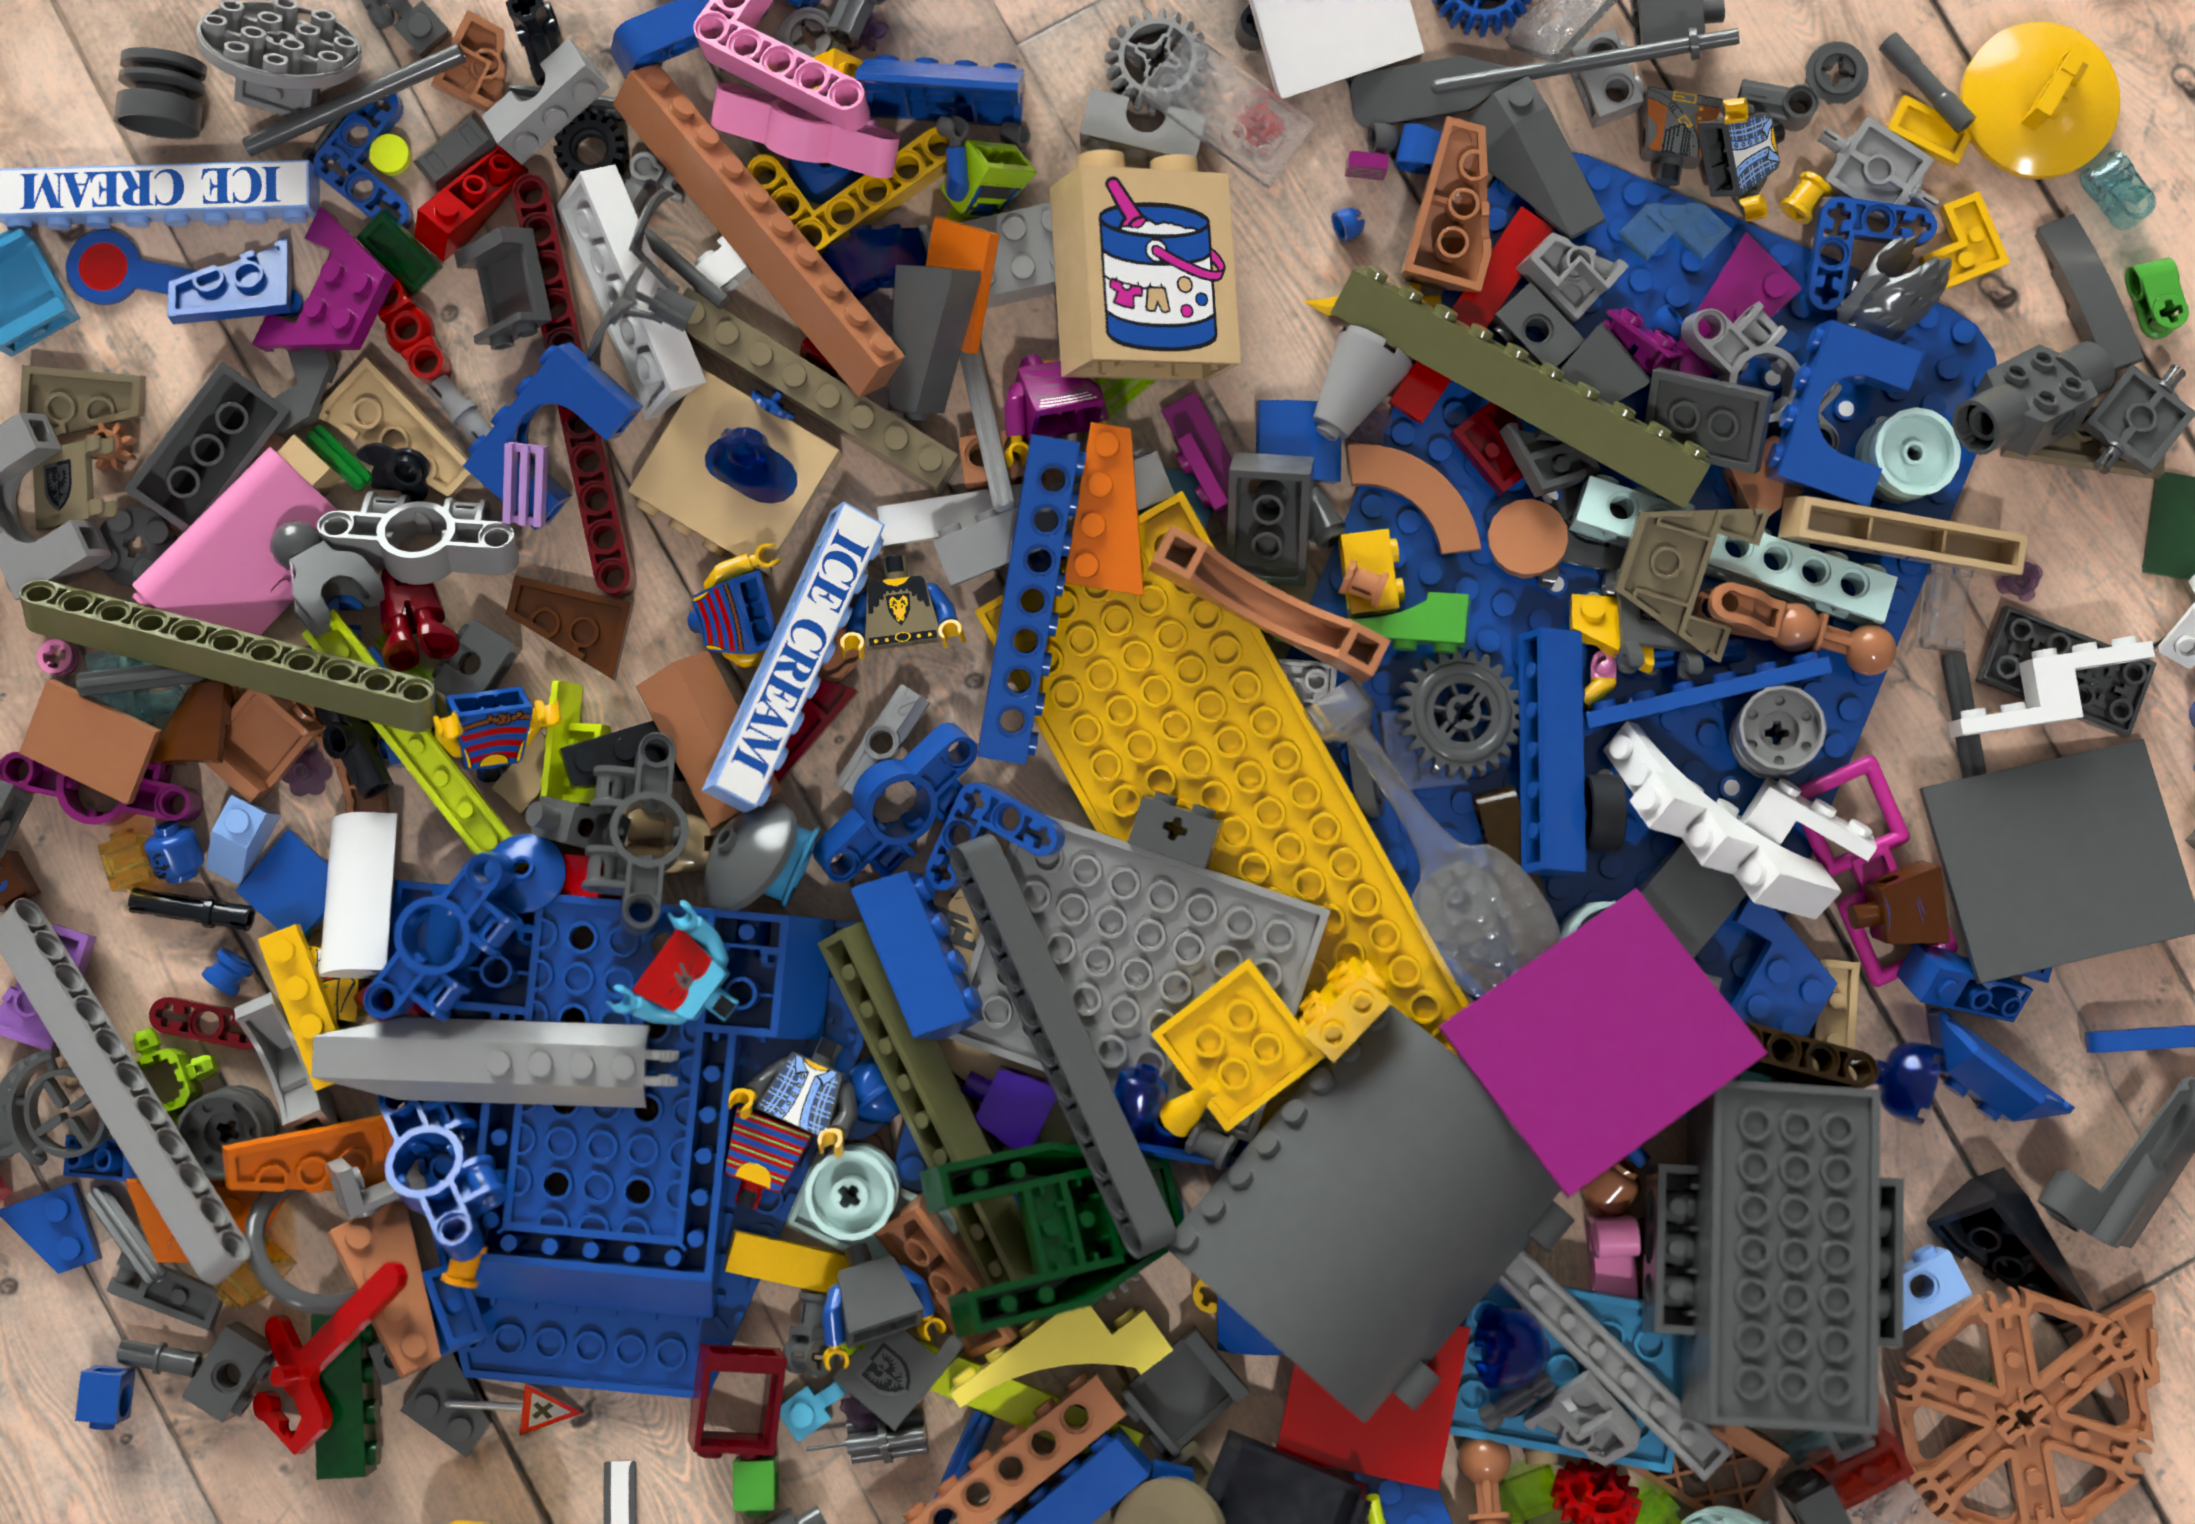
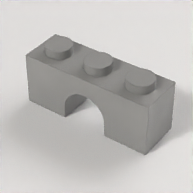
M570 38L540 63L545 73V82L536 96L530 100L522 101L510 90L482 115L496 143L522 165L609 88L594 60Z
M1091 88L1080 130V145L1086 146L1087 151L1117 150L1124 153L1125 160L1139 165H1145L1147 161L1150 162L1154 158L1170 154H1187L1198 159L1206 125V115L1168 106L1165 120L1157 130L1140 132L1134 129L1127 120L1130 97Z

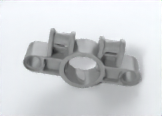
M1760 301L1745 310L1734 323L1722 312L1712 308L1695 312L1686 317L1681 326L1682 339L1718 376L1717 380L1737 384L1738 374L1746 370L1749 366L1747 360L1753 356L1766 359L1770 362L1771 369L1777 375L1780 374L1783 386L1781 397L1772 403L1768 428L1780 438L1783 428L1779 427V421L1785 407L1788 404H1792L1796 392L1792 387L1793 380L1800 368L1796 359L1789 352L1775 346L1784 337L1787 329L1783 325L1777 326L1762 310L1764 305ZM1700 319L1706 320L1710 325L1711 333L1708 339L1702 337L1698 331ZM1838 382L1834 383L1826 391L1818 411L1821 433L1827 443L1835 450L1838 449L1840 441L1838 432L1821 412L1842 390V386Z
M367 492L361 512L331 511L324 514L317 524L321 540H324L332 549L362 555L370 566L385 567L393 578L407 584L422 585L433 583L443 579L451 572L506 575L513 572L519 565V554L513 528L499 521H491L490 503L484 499H481L479 503L457 502L454 497H447L442 507L431 502H412L409 494H402L398 498L377 496L376 492ZM429 534L441 537L439 543L424 551L406 552L398 550L399 543L414 535Z

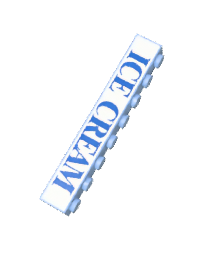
M309 160L0 169V222L5 224L9 230L23 229L30 231L32 226L46 225L47 228L53 230H69L72 224H85L86 227L93 229H108L111 227V223H125L128 227L147 228L150 226V222H164L168 226L185 227L189 225V221H204L208 225L224 226L229 224V220H243L248 224L262 225L268 223V219L283 218V221L298 224L307 222V218H314L320 207V177Z
M842 502L830 510L701 790L702 792L743 813L751 811L758 806L762 807L765 804L772 790V785L768 783L774 770L778 771L787 758L789 751L785 748L790 734L794 735L798 731L804 720L805 713L801 712L806 698L811 699L819 687L821 678L817 674L822 663L826 664L831 659L836 649L837 643L833 641L838 628L842 629L851 616L853 609L849 607V603L853 595H857L867 581L868 573L864 572L868 561L869 559H875L883 545L884 540L880 538L885 524L846 502Z

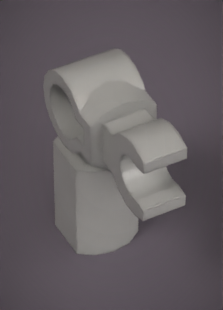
M639 152L632 157L629 164L632 175L629 180L625 179L623 183L636 214L639 213L649 194L646 191L648 187L657 191L661 189L670 190L675 194L669 197L673 202L678 204L684 203V197L674 191V187L678 182L663 164L657 161L654 155L648 152Z

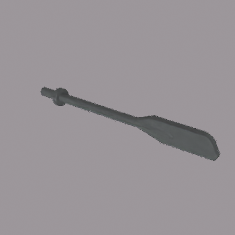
M1696 27L1688 28L1687 37L1515 67L1460 55L1364 72L1357 75L1351 83L1353 114L1360 126L1369 128L1371 123L1394 125L1469 112L1485 102L1493 93L1526 76H1529L1531 80L1685 53H1690L1691 61L1699 60L1700 51L1740 44L1738 28L1698 35Z

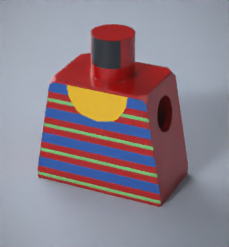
M744 1106L737 1108L725 1174L742 1180L734 1202L757 1210L764 1189L777 1193L783 1191L813 1139L814 1134L752 1109L750 1117L742 1119L740 1118V1111Z

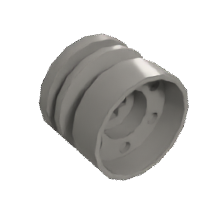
M1786 685L1767 687L1752 696L1732 720L1729 733L1731 752L1739 765L1753 776L1765 779L1767 777L1771 779L1786 778L1809 763L1823 746L1827 730L1824 713L1816 700L1799 688ZM1771 728H1774L1775 735L1782 736V739L1776 744H1773L1771 737L1765 736Z

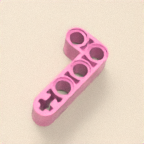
M1629 1214L1587 1217L1586 1233L1591 1290L1638 1298L1635 1256L1640 1255L1641 1244L1637 1220Z

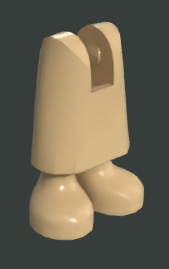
M636 809L628 813V818H631L627 833L628 841L665 840V846L628 845L627 851L633 856L654 855V859H660L675 848L670 847L674 826L668 817L665 816L664 821L654 820L648 817L647 813L642 809ZM685 813L689 826L687 843L678 861L665 871L664 874L704 872L713 844V836H717L730 820L710 829L703 815Z

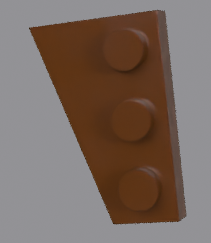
M515 576L506 615L615 681L634 604L629 601Z

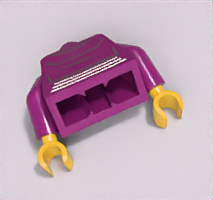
M1031 354L1023 358L1019 364L1015 383L1008 389L1004 406L1006 436H1010L1011 445L1004 452L1006 467L1009 468L1013 464L1014 457L1012 451L1020 454L1022 467L1026 464L1028 445L1023 442L1022 436L1026 435L1029 441L1031 434L1056 437L1089 431L1091 422L1107 424L1106 420L1110 419L1101 386L1090 378L1061 377L1060 361L1043 363L1037 354Z

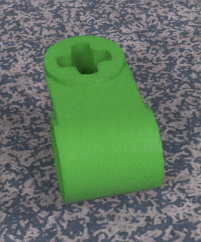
M2168 257L2127 268L2125 274L2126 288L2132 299L2142 333L2152 339H2162L2187 321L2189 308L2180 284L2179 271L2173 259Z

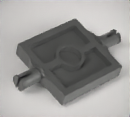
M2133 364L2126 369L2081 426V428L2099 440L2106 448L2093 463V467L2096 470L2108 460L2099 471L2102 474H2108L2119 458L2128 462L2145 476L2154 469L2195 417V411L2182 402L2174 391V388L2186 375L2183 368L2172 379L2180 366L2171 365L2161 380L2149 377Z

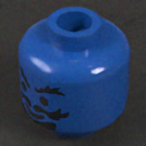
M177 821L164 822L154 827V834L144 843V850L153 875L160 879H166L169 884L181 883L197 876L199 873L198 869L204 863V853L195 829L189 826H178Z

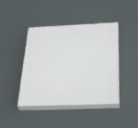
M1249 0L1277 100L1424 53L1410 0Z

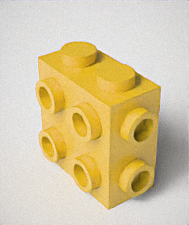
M1355 956L1348 963L1345 961L1339 962L1327 976L1329 982L1319 993L1316 990L1310 992L1299 1005L1301 1011L1298 1017L1303 1035L1333 1063L1391 1004L1387 993L1389 985L1384 980L1385 975L1371 961L1366 960L1362 964Z

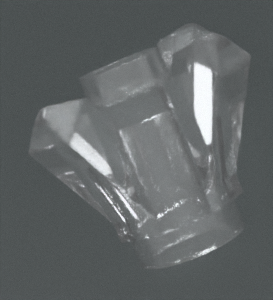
M1895 1478L1891 1483H1884L1880 1488L1847 1496L1844 1508L1851 1516L1862 1517V1524H1913V1517L1917 1513V1506L1920 1504L1921 1498L1912 1485L1903 1479Z

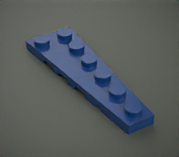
M1811 652L1792 657L1793 659L1789 660L1790 665L1778 668L1776 661L1752 666L1753 674L1737 677L1736 670L1711 676L1713 683L1697 687L1695 680L1671 685L1673 693L1657 696L1655 689L1632 694L1633 702L1616 705L1615 698L1592 703L1593 711L1585 713L1588 730L1673 712L1690 705L1693 707L1713 703L1729 696L1740 697L1762 691L1767 687L1789 686L1825 678L1833 672L1829 656L1818 658L1817 652Z

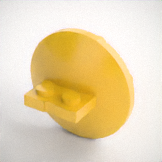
M2050 22L2019 24L1991 38L1970 61L1964 73L1959 93V99L1976 116L1974 122L1967 128L1971 136L1970 141L1976 150L1998 169L2026 179L2058 178L2086 165L2101 152L2110 140L2117 125L2120 112L2118 80L2110 61L2103 51L2082 33L2067 26Z

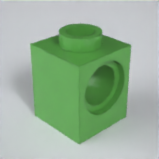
M775 1453V1456L762 1455L761 1460L754 1461L741 1459L737 1455L733 1461V1512L744 1511V1517L748 1518L766 1517L769 1515V1511H775L779 1504V1453Z

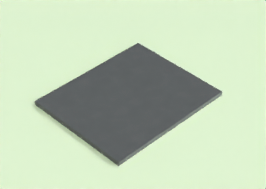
M2144 739L1919 789L1977 984L2195 934V901Z

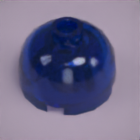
M1919 1042L1902 1043L1891 1049L1885 1061L1877 1059L1879 1075L1874 1084H1877L1878 1090H1881V1105L1883 1109L1892 1117L1920 1127L1923 1125L1925 1119L1917 1116L1920 1109H1930L1941 1065L1933 1063L1934 1055L1943 1056L1942 1048Z
M1504 1306L1487 1308L1483 1311L1478 1321L1474 1338V1346L1482 1347V1360H1475L1479 1379L1486 1389H1522L1537 1379L1544 1364L1548 1361L1550 1356L1549 1341L1545 1338L1539 1322L1525 1310Z

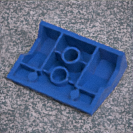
M883 54L877 55L876 59L866 58L855 72V79L861 83L870 108V117L937 122L940 116L951 118L954 115L963 118L968 124L1002 126L1004 122L1009 121L1022 125L1025 85L1024 69H1017L1013 64L996 63L993 67H982L969 60H958L954 64H940L936 59L928 57L916 58L915 62L899 61V58L896 56Z

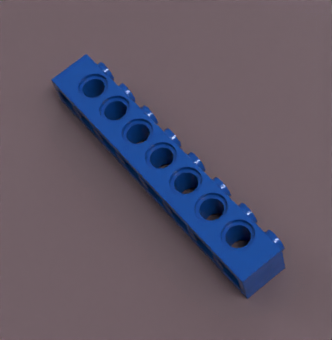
M1035 434L1030 435L977 750L978 757L1026 765L1027 755L1035 756L1039 733L1032 731L1034 715L1042 716L1045 693L1038 692L1041 676L1048 677L1052 653L1045 652L1047 637H1055L1059 613L1052 612L1054 596L1062 597L1066 573L1059 572L1061 556L1068 557L1070 553L1072 533L1065 532L1068 516H1076L1079 493L1072 491L1075 475H1083L1086 452L1079 451L1080 442ZM1048 468H1056L1063 474L1064 482L1058 491L1050 492L1042 486L1041 476ZM1042 508L1053 510L1057 516L1056 526L1048 532L1038 530L1034 523L1036 513ZM1037 548L1045 549L1050 555L1048 568L1041 572L1031 570L1027 562L1030 552ZM1028 589H1037L1043 595V605L1037 611L1029 612L1021 606V596ZM1022 629L1034 631L1037 637L1036 645L1029 651H1020L1014 645V637ZM1023 669L1030 675V683L1022 691H1014L1007 685L1008 675L1013 670ZM1009 709H1016L1023 714L1022 725L1013 731L1006 730L1000 723L1002 714Z

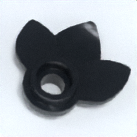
M370 443L362 446L356 453L360 460L374 466L371 479V487L373 489L400 490L401 494H409L412 502L424 501L427 497L429 490L425 479L430 473V464L419 451L411 448H399L396 450L382 443Z

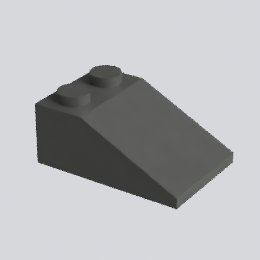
M1245 452L1234 453L1229 468L1226 558L1260 580L1267 581L1269 584L1306 586L1315 457Z

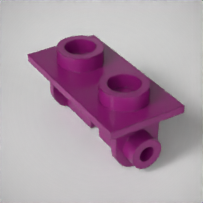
M1624 307L1623 310H1607L1606 314L1612 317L1613 320L1611 322L1607 319L1604 323L1628 352L1634 344L1639 347L1633 358L1651 376L1653 370L1658 367L1670 369L1671 364L1667 362L1668 359L1683 355L1681 351L1674 347L1676 341L1671 336L1660 330L1652 332L1642 325L1644 318L1632 309Z

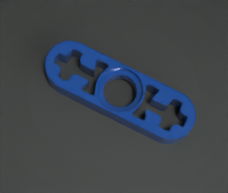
M2195 1025L2084 1032L2086 1053L2195 1047Z

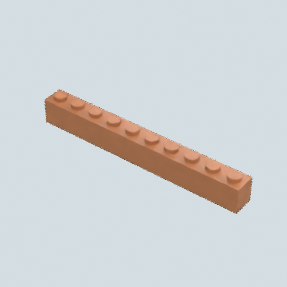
M659 64L630 71L612 104L857 397H862L885 387L906 357L662 67Z

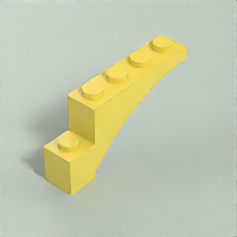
M1090 1305L1048 1316L1042 1321L1036 1319L1027 1322L1018 1330V1333L1021 1335L1019 1339L1009 1346L1005 1344L990 1350L985 1355L988 1362L976 1371L970 1366L952 1380L955 1387L949 1393L959 1408H961L982 1393L1008 1380L1038 1370L1064 1365L1106 1364L1135 1368L1142 1375L1171 1353L1173 1348L1144 1309L1139 1308L1137 1311H1134L1132 1307L1126 1309L1112 1320L1115 1327L1109 1331Z

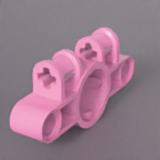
M719 83L716 85L710 123L715 129L763 143L774 153L790 159L811 163H829L877 178L893 177L901 136L892 130L880 127L878 120L871 119L863 128L856 131H847L766 90L759 91L734 83Z

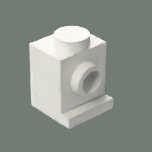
M722 236L717 240L720 248L715 252L713 250L705 252L696 260L694 265L696 269L725 294L729 295L752 277V274L745 262ZM690 284V286L694 289L695 292H697V293H699L700 295H702L699 291H697V290Z

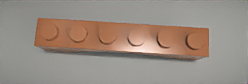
M1173 525L1166 532L1147 569L1362 683L1373 677L1391 641L1355 621L1319 609L1269 585L1234 564L1209 544Z

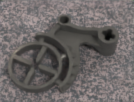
M56 1048L46 1049L22 1059L6 1074L0 1084V1162L13 1157L16 1153H21L27 1161L37 1166H42L47 1161L48 1156L46 1152L61 1158L78 1157L98 1148L110 1133L101 1116L97 1132L93 1137L80 1116L68 1119V1114L65 1112L55 1115L41 1126L38 1116V1100L43 1088L58 1109L69 1106L70 1112H75L91 1103L88 1095L84 1094L70 1105V1100L58 1084L55 1076H70L75 1079L77 1077L71 1067L58 1068L55 1058L60 1057V1052ZM45 1063L48 1072L33 1082L26 1097H24L30 1078ZM67 1120L68 1126L83 1148L71 1149L63 1147L54 1142L47 1134Z

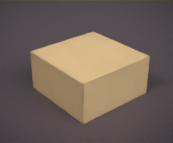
M293 435L277 451L306 481L324 495H327L342 479L321 456L296 435Z

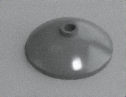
M777 800L766 801L762 807L758 806L746 813L741 812L722 828L711 846L704 870L705 893L711 904L723 911L739 910L757 900L774 883L785 867L796 840L797 820L790 807Z

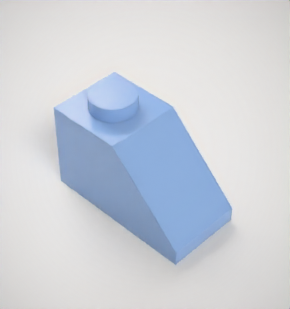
M230 795L211 831L206 869L240 886L251 873L281 815L256 802L249 803L243 797Z

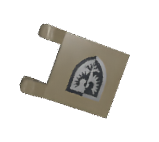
M88 435L84 440L61 445V451L33 468L36 530L45 531L58 528L69 520H94L118 517V501L104 502L103 499H94L92 456L115 453L114 437L100 438L99 435Z

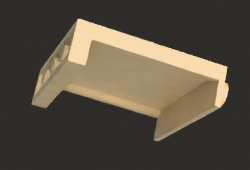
M702 369L707 382L686 395L628 492L637 499L634 503L635 507L652 517H655L657 512L670 518L669 527L687 538L691 532L705 539L702 544L704 548L721 558L725 552L733 557L744 553L750 556L755 554V550L759 545L770 542L776 543L777 545L766 548L764 552L766 560L771 562L777 558L830 469L835 470L843 456L836 447L787 418L784 420L770 414L757 405L748 395ZM760 565L753 567L754 571L760 570L767 577H770L772 574L769 570L770 567L766 568Z

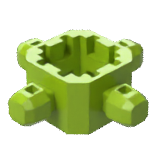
M153 1028L136 1032L133 1035V1043L136 1053H140L141 1058L135 1059L142 1072L165 1061H168L169 1064H175L176 1070L174 1072L178 1083L181 1082L183 1089L179 1090L181 1096L162 1105L175 1126H177L179 1116L183 1112L182 1109H185L191 1102L201 1097L204 1091L201 1082L215 1076L219 1072L217 1060L213 1055H203L192 1059L189 1052L178 1047L161 1050L160 1045L163 1043L158 1032Z

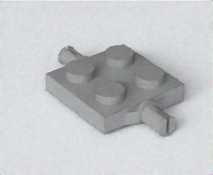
M1870 116L1864 119L1857 131L1848 137L1847 140L1830 130L1829 127H1826L1818 138L1817 142L1837 153L1833 166L1824 180L1829 183L1832 192L1838 196L1905 206L1911 202L1918 208L1929 210L1931 213L1939 203V200L1920 189L1923 175L1934 158ZM1880 212L1868 214L1887 227L1888 223L1885 215Z

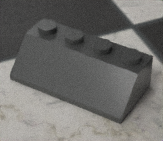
M220 360L126 484L124 491L185 532L243 474L290 410Z

